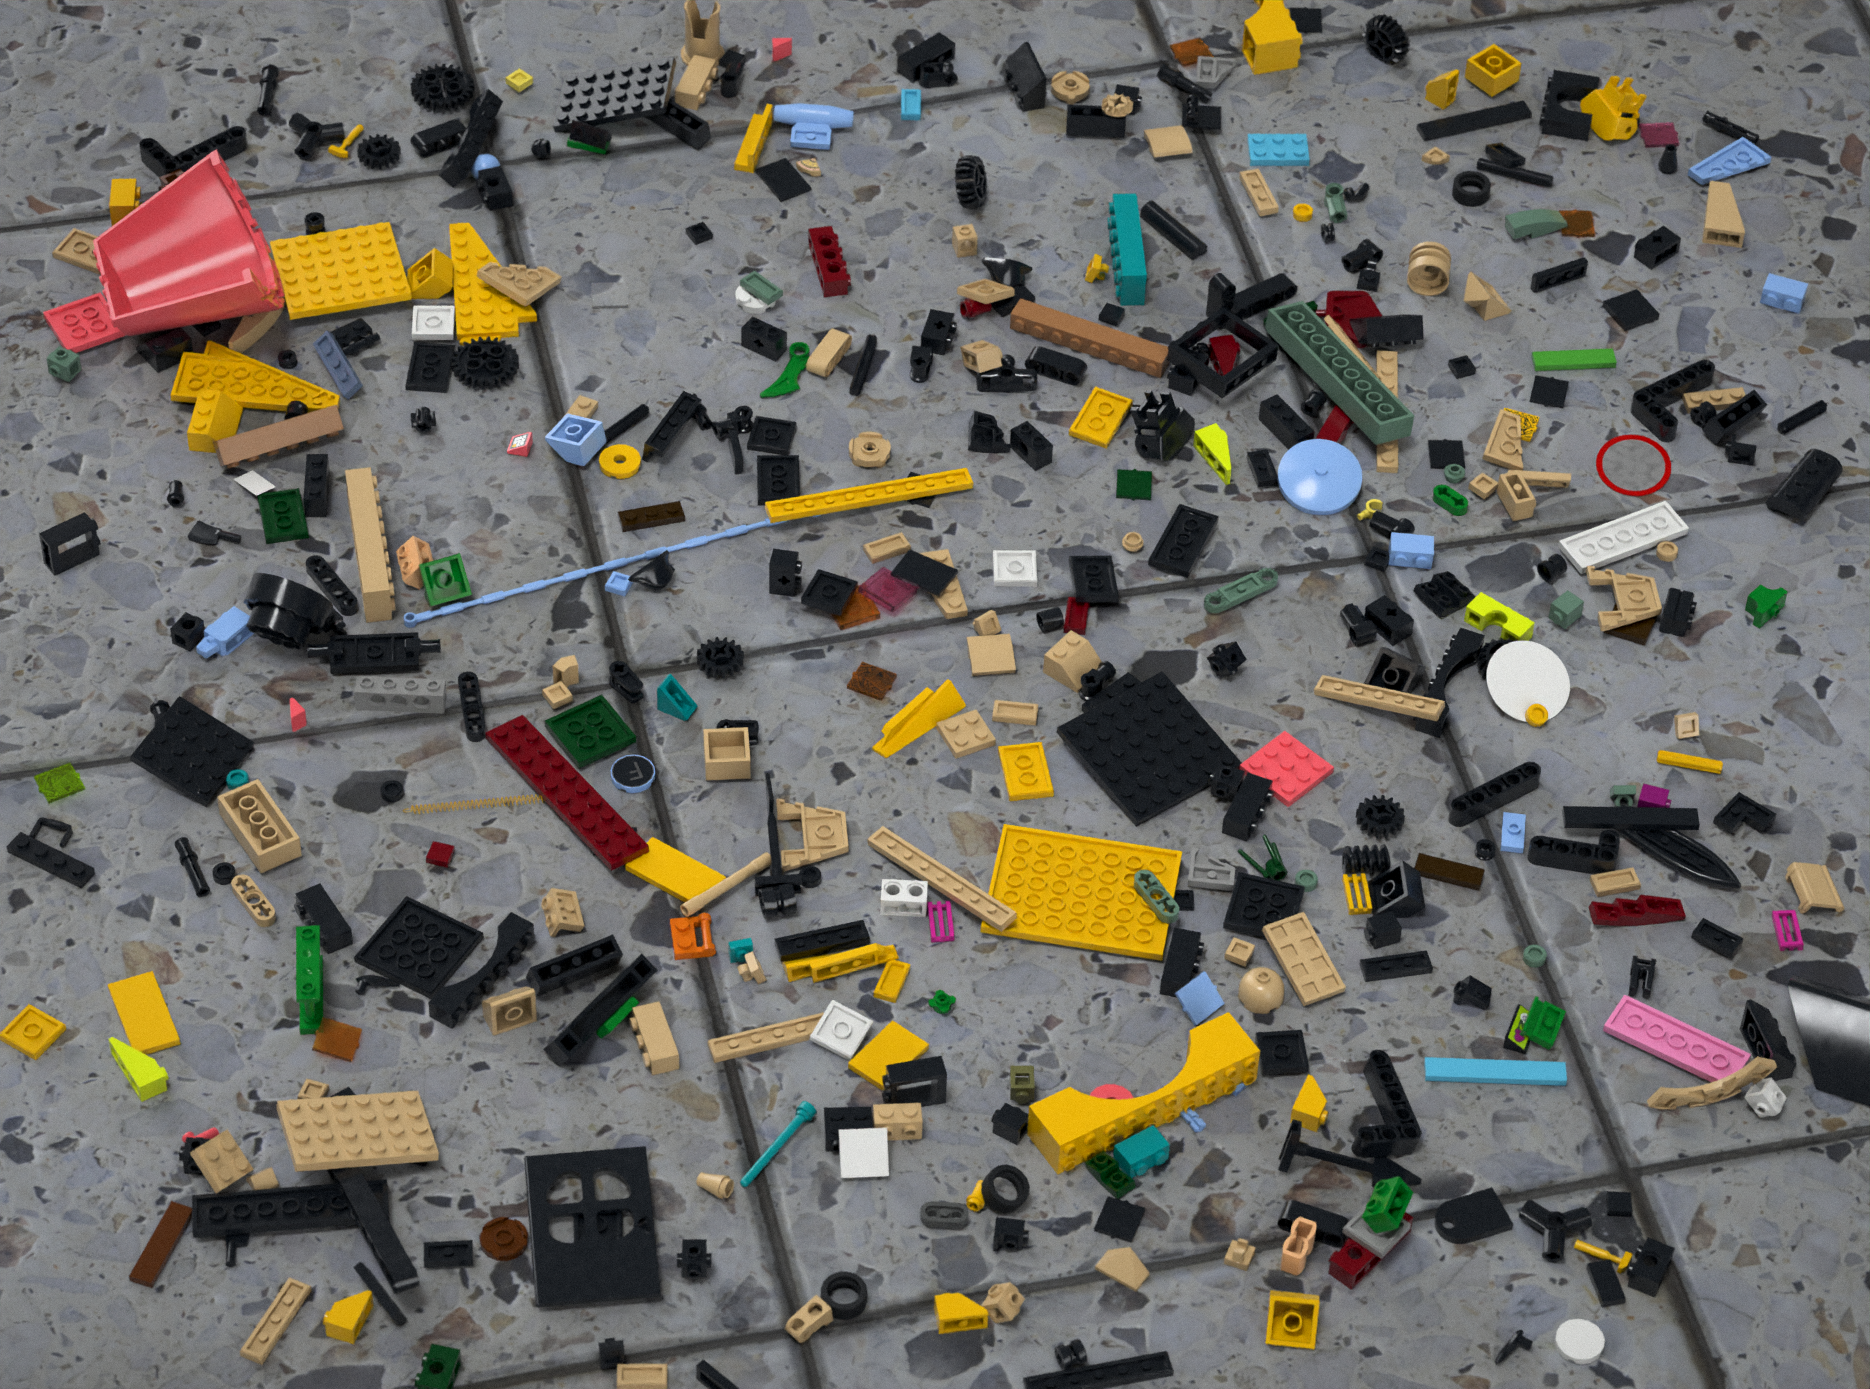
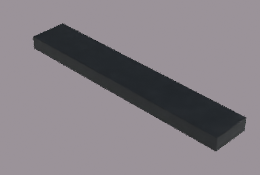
M1523 100L1419 123L1416 129L1422 139L1428 141L1531 118L1532 112Z
M1563 806L1562 809L1564 828L1699 830L1700 827L1697 808Z
M1167 1351L1024 1377L1023 1385L1025 1389H1106L1173 1376V1368Z

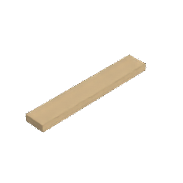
M1325 675L1321 676L1314 688V694L1317 696L1433 721L1439 719L1445 708V701Z
M824 1012L707 1040V1045L714 1063L808 1041Z

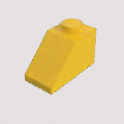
M1455 69L1429 81L1425 88V100L1443 110L1456 100L1460 71Z
M1308 1074L1292 1107L1290 1123L1292 1119L1302 1122L1301 1127L1317 1132L1320 1124L1324 1125L1326 1123L1329 1111H1326L1327 1100L1312 1075Z
M367 1290L335 1302L332 1309L325 1313L323 1319L326 1336L354 1344L373 1308L372 1291Z
M960 1293L935 1295L934 1312L939 1334L987 1328L988 1310Z

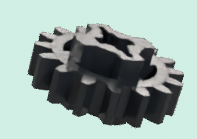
M377 134L374 138L370 135L369 140L362 139V143L358 144L357 153L359 162H364L365 167L371 165V169L378 167L380 170L382 166L389 168L390 163L395 165L396 160H400L401 149L399 142L394 141V137L388 139L386 134L383 137Z
M716 637L714 642L708 639L707 645L702 643L701 649H697V665H699L700 671L705 670L706 676L712 673L713 678L721 675L725 679L726 674L732 677L734 676V671L740 672V666L744 665V651H741V645L735 646V640L727 642V637L723 641Z
M1373 795L1372 800L1366 797L1364 803L1360 802L1356 810V824L1361 825V831L1368 830V836L1372 833L1376 834V838H1379L1382 834L1385 838H1388L1389 833L1395 836L1397 830L1401 831L1402 824H1404V808H1400L1399 802L1393 803L1392 797L1388 800L1385 799L1384 795L1380 799Z

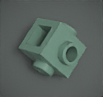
M58 346L46 358L49 374L67 382H70L81 371L80 356L63 347Z

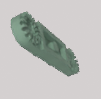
M1267 567L1265 569L1261 568L1256 573L1246 575L1219 588L1213 593H1209V595L1207 594L1204 598V608L1210 613H1220L1274 588L1278 583L1277 571L1271 570V568L1267 569ZM1268 576V577H1271L1272 579H1270V581H1269V580L1267 581V580L1265 579V581H1264V578H1263V577ZM1211 601H1217V602H1219L1220 604H1218V605L1215 604V606H1214V604L1212 605V603H1210V602H1211Z

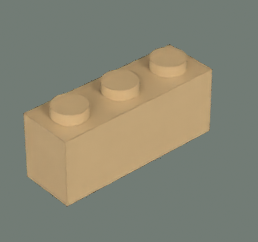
M698 55L693 56L675 90V102L684 108L698 110L701 103L705 102L707 91L710 92L713 80H716L718 77L719 69L716 68V59Z
M660 1001L633 1007V1017L629 1018L632 1032L636 1031L637 1033L636 1043L638 1049H643L642 1058L644 1066L649 1067L652 1075L679 1069V1053Z

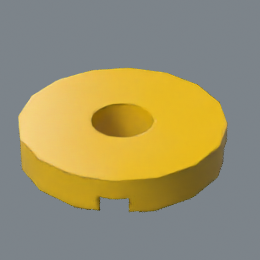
M617 444L609 446L602 451L599 457L600 470L608 477L616 476V479L630 478L639 471L641 466L639 452L628 445Z

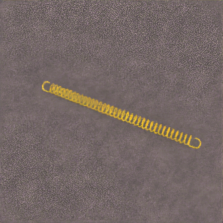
M532 794L530 796V799L528 796L529 804H531V797L533 798ZM511 796L509 797V802H508V798L505 797V803H506V799H507L508 806H510V805H509V803H510V798H511V801H512V797H511ZM514 796L513 801H512V805L514 806V804H513L514 799L516 800V804H517V805H518L517 801H519V799H520V803H521V805H522L520 796H518V800L516 799V796ZM498 797L496 799V802L494 799L495 807H497V801L499 802V806L501 807L500 803H502L503 797H501V802L499 801ZM488 798V804H489V801H490V805H491V807H493V806H492V805H493V799H492V804H491V800H490V798ZM480 799V801H479V804H478V801H477V805H478V808H479V809H480V807H479V806H480V802L482 803V800H481V799ZM484 799V803H482V807H483V805H484L485 802H486V806H487V808H488L487 801H486V799ZM463 800L462 806H461V802L458 801V807H457L456 801H454V808H455V804H456L457 810H459V809H458V808H459V803H460L461 810H463V808H462V807H463V803H464V805H465V809H466V810H467L466 806H468V804H469V808L471 809L469 800H467V805L465 804V801ZM450 801V806H448V803H447V802L445 803V808H444V811H445V812H446V804H447V807H448V811H450L449 808H451V805H452V802H451V801ZM433 803V807H432V808H431V805H430V809H431V812H432V813H433L432 810H433V808L435 807V804H434V803ZM437 803V809L439 806V810L442 812L439 803ZM416 804L415 810H414V806L412 805V806H411V811H409V812H412V807H413L414 814H416V809H418V805H417V804ZM420 804V811L422 808V812L424 814L422 804Z

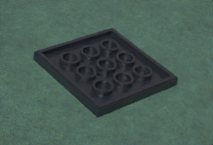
M406 896L355 955L354 961L432 999L481 942L484 936L483 932Z

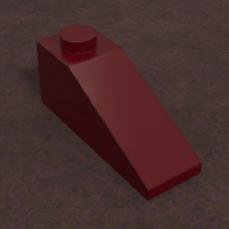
M1233 334L1209 338L1208 347L1211 352V363L1215 372L1224 376L1236 367L1237 355L1240 354V345L1235 341Z

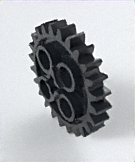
M443 63L442 67H439L437 64H435V68L427 66V71L421 69V74L416 73V78H412L411 95L414 97V101H418L419 106L425 105V109L432 107V111H435L437 108H439L440 112L445 108L450 111L451 107L457 110L458 105L464 107L465 102H470V98L473 97V92H475L474 79L471 78V74H467L466 69L461 71L460 66L453 68V64L449 67H446L445 63ZM439 78L442 79L443 90L446 93V98L443 96L442 85L440 83Z
M490 336L486 340L479 337V341H475L472 338L470 344L463 342L464 347L458 346V351L453 352L452 371L454 376L459 377V382L465 381V386L472 384L473 389L478 385L481 390L485 386L492 389V385H496L499 388L501 382L507 384V379L513 380V375H517V369H519V355L516 354V349H512V344L506 345V340L498 342L497 337L493 341L490 340Z

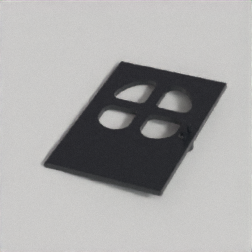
M646 1146L525 1156L524 1165L536 1307L661 1297ZM601 1171H608L617 1175L628 1186L631 1193L630 1196L624 1199L597 1200L594 1194L593 1176ZM567 1174H575L581 1178L583 1198L580 1202L554 1205L547 1202L549 1190L559 1178ZM617 1212L631 1213L634 1226L624 1237L607 1239L598 1232V1215ZM581 1216L584 1218L585 1235L577 1242H560L549 1233L548 1224L553 1218ZM645 1221V1224L638 1226L639 1223Z

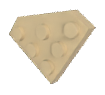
M489 262L480 268L476 276L525 307L558 285L562 278L547 267L537 266V269H526V265L509 264V267L498 266V263Z

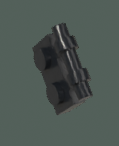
M362 318L331 331L345 356L349 354L354 355L364 347L369 348L374 345V342L380 340L379 334L377 332L373 334L372 328Z

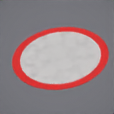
M1629 434L1615 437L1601 447L1596 458V468L1601 480L1612 490L1628 496H1644L1658 491L1666 484L1671 474V461L1665 449L1656 441L1645 436Z

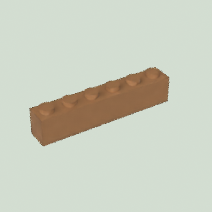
M333 405L217 440L213 444L220 466L227 465V468H232L240 465V460L247 459V462L260 459L259 455L263 453L271 456L280 453L279 449L287 447V450L300 447L299 442L306 441L307 444L319 441L318 437L326 435L327 438L339 435L338 431L344 429L337 405Z

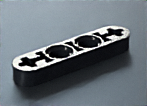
M318 555L307 558L305 563L307 574L336 609L344 616L356 614L358 611L357 598L325 559ZM323 577L332 578L330 581L321 580ZM334 590L343 591L341 594L338 595L332 593Z
M466 671L458 676L465 732L469 741L480 742L486 737V726L478 677L475 673ZM467 681H470L471 688H467ZM468 696L476 697L474 701L465 700ZM471 712H476L479 714L477 717L468 716V714ZM477 725L478 732H474L473 726Z

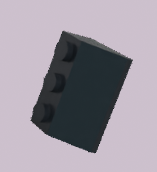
M1024 42L1005 60V69L1002 72L1004 80H1007L1009 83L1010 92L1015 96L1016 104L1020 106L1022 112L1045 108L1047 78L1029 42Z
M1402 314L1350 318V324L1360 344H1367L1368 348L1379 347V343H1385V346H1397L1399 341H1404V345L1416 344V340H1424L1423 315Z
M1747 1000L1740 1025V1031L1754 1059L1762 1057L1775 1060L1777 1068L1764 1079L1772 1078L1774 1081L1792 1078L1794 1068L1797 1065L1796 1058L1788 1049L1786 1037L1782 1036L1779 1031L1777 1019L1773 1018L1770 1010L1753 1000Z

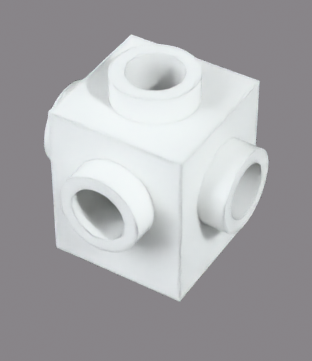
M1772 1078L1762 1079L1756 1084L1752 1083L1744 1098L1761 1118L1779 1114L1787 1097Z

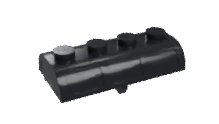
M1818 449L1808 450L1772 495L1769 496L1765 503L1768 509L1772 511L1777 509L1803 521L1842 474L1843 468L1840 461L1824 451Z

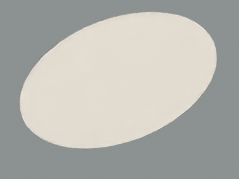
M1514 641L1499 648L1489 661L1486 674L1489 692L1495 703L1511 717L1527 722L1525 719L1526 710L1533 704H1541L1547 709V720H1549L1564 708L1570 692L1569 676L1562 661L1547 647L1532 641Z

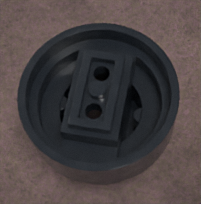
M255 573L253 575L243 602L252 611L246 625L250 632L256 633L262 639H269L276 645H284L289 649L296 648L298 650L304 647L310 633L314 635L322 633L333 609V604L313 589L292 580L266 573Z

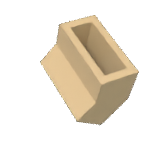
M575 655L562 657L553 665V684L562 681L568 687L579 683L578 663Z

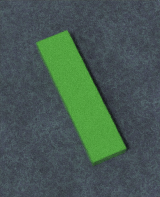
M1613 348L1532 352L1535 371L1616 368L1617 364Z

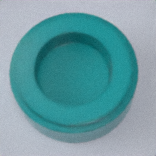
M241 769L231 771L226 778L227 787L233 790L249 783L247 772Z

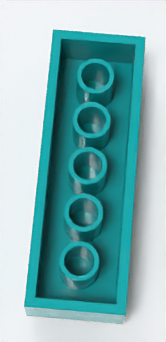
M1137 193L1113 194L1112 202L1108 203V212L1111 216L1107 218V228L1111 229L1109 231V243H1113L1110 246L1111 256H1114L1112 258V270H1116L1114 272V284H1118L1115 286V296L1119 298L1120 306H1141L1145 304L1147 273Z

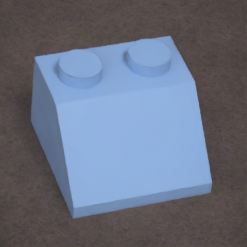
M567 413L545 436V441L566 462L585 466L606 443V437L601 421Z

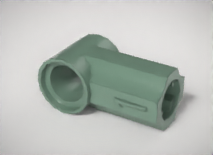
M1338 183L1328 184L1325 189L1324 205L1327 207L1330 220L1334 223H1342V221L1347 219L1343 187Z

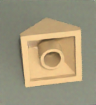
M1473 272L1468 274L1464 302L1472 306L1484 321L1507 315L1512 311L1491 284Z

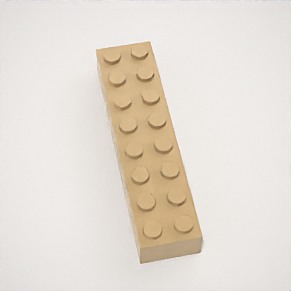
M371 467L345 470L347 499L366 623L392 620V611H395L396 608L395 600L390 598V596H394V587L392 582H388V580H392L391 568L386 567L389 564L388 551L383 550L387 549L386 536H381V534H385L383 521H379L382 518L381 506L376 505L380 503L379 491H374V488H377L376 475L372 476Z

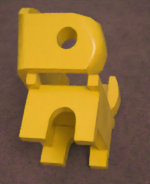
M1611 76L1604 89H1595L1580 102L1582 113L1593 114L1591 128L1603 140H1628L1637 130L1638 120L1636 118L1640 116L1638 111L1647 96L1645 94H1639L1638 96L1630 86L1633 82V79L1630 77H1626L1622 85L1617 87L1620 78L1618 76ZM1622 113L1633 114L1632 118L1621 117Z

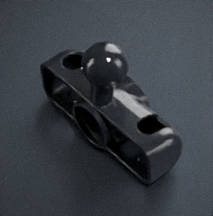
M1009 354L1003 355L1001 360L1002 366L998 369H991L981 373L977 372L976 387L980 392L1008 393L1013 391H1035L1038 388L1037 371L1035 369H1015V359ZM982 379H990V386L988 388L982 386ZM1023 379H1031L1032 385L1025 387Z

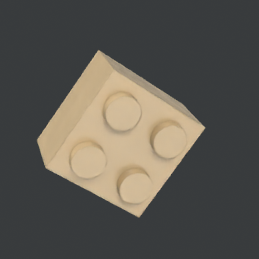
M748 727L703 729L706 780L750 779Z

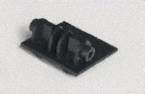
M1190 95L1187 98V103L1182 104V127L1191 129L1206 128L1209 130L1221 129V106L1198 105V97Z

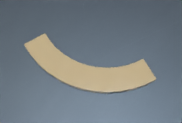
M1756 1057L1737 1072L1712 1083L1689 1088L1660 1087L1647 1100L1650 1108L1669 1110L1676 1109V1106L1688 1105L1689 1108L1715 1103L1742 1092L1741 1088L1752 1082L1754 1084L1758 1083L1774 1071L1777 1065L1775 1060Z

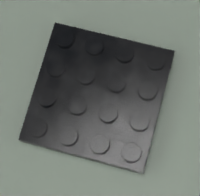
M179 696L132 753L130 761L206 807L225 784L227 775L231 771L236 770L251 751L255 742Z

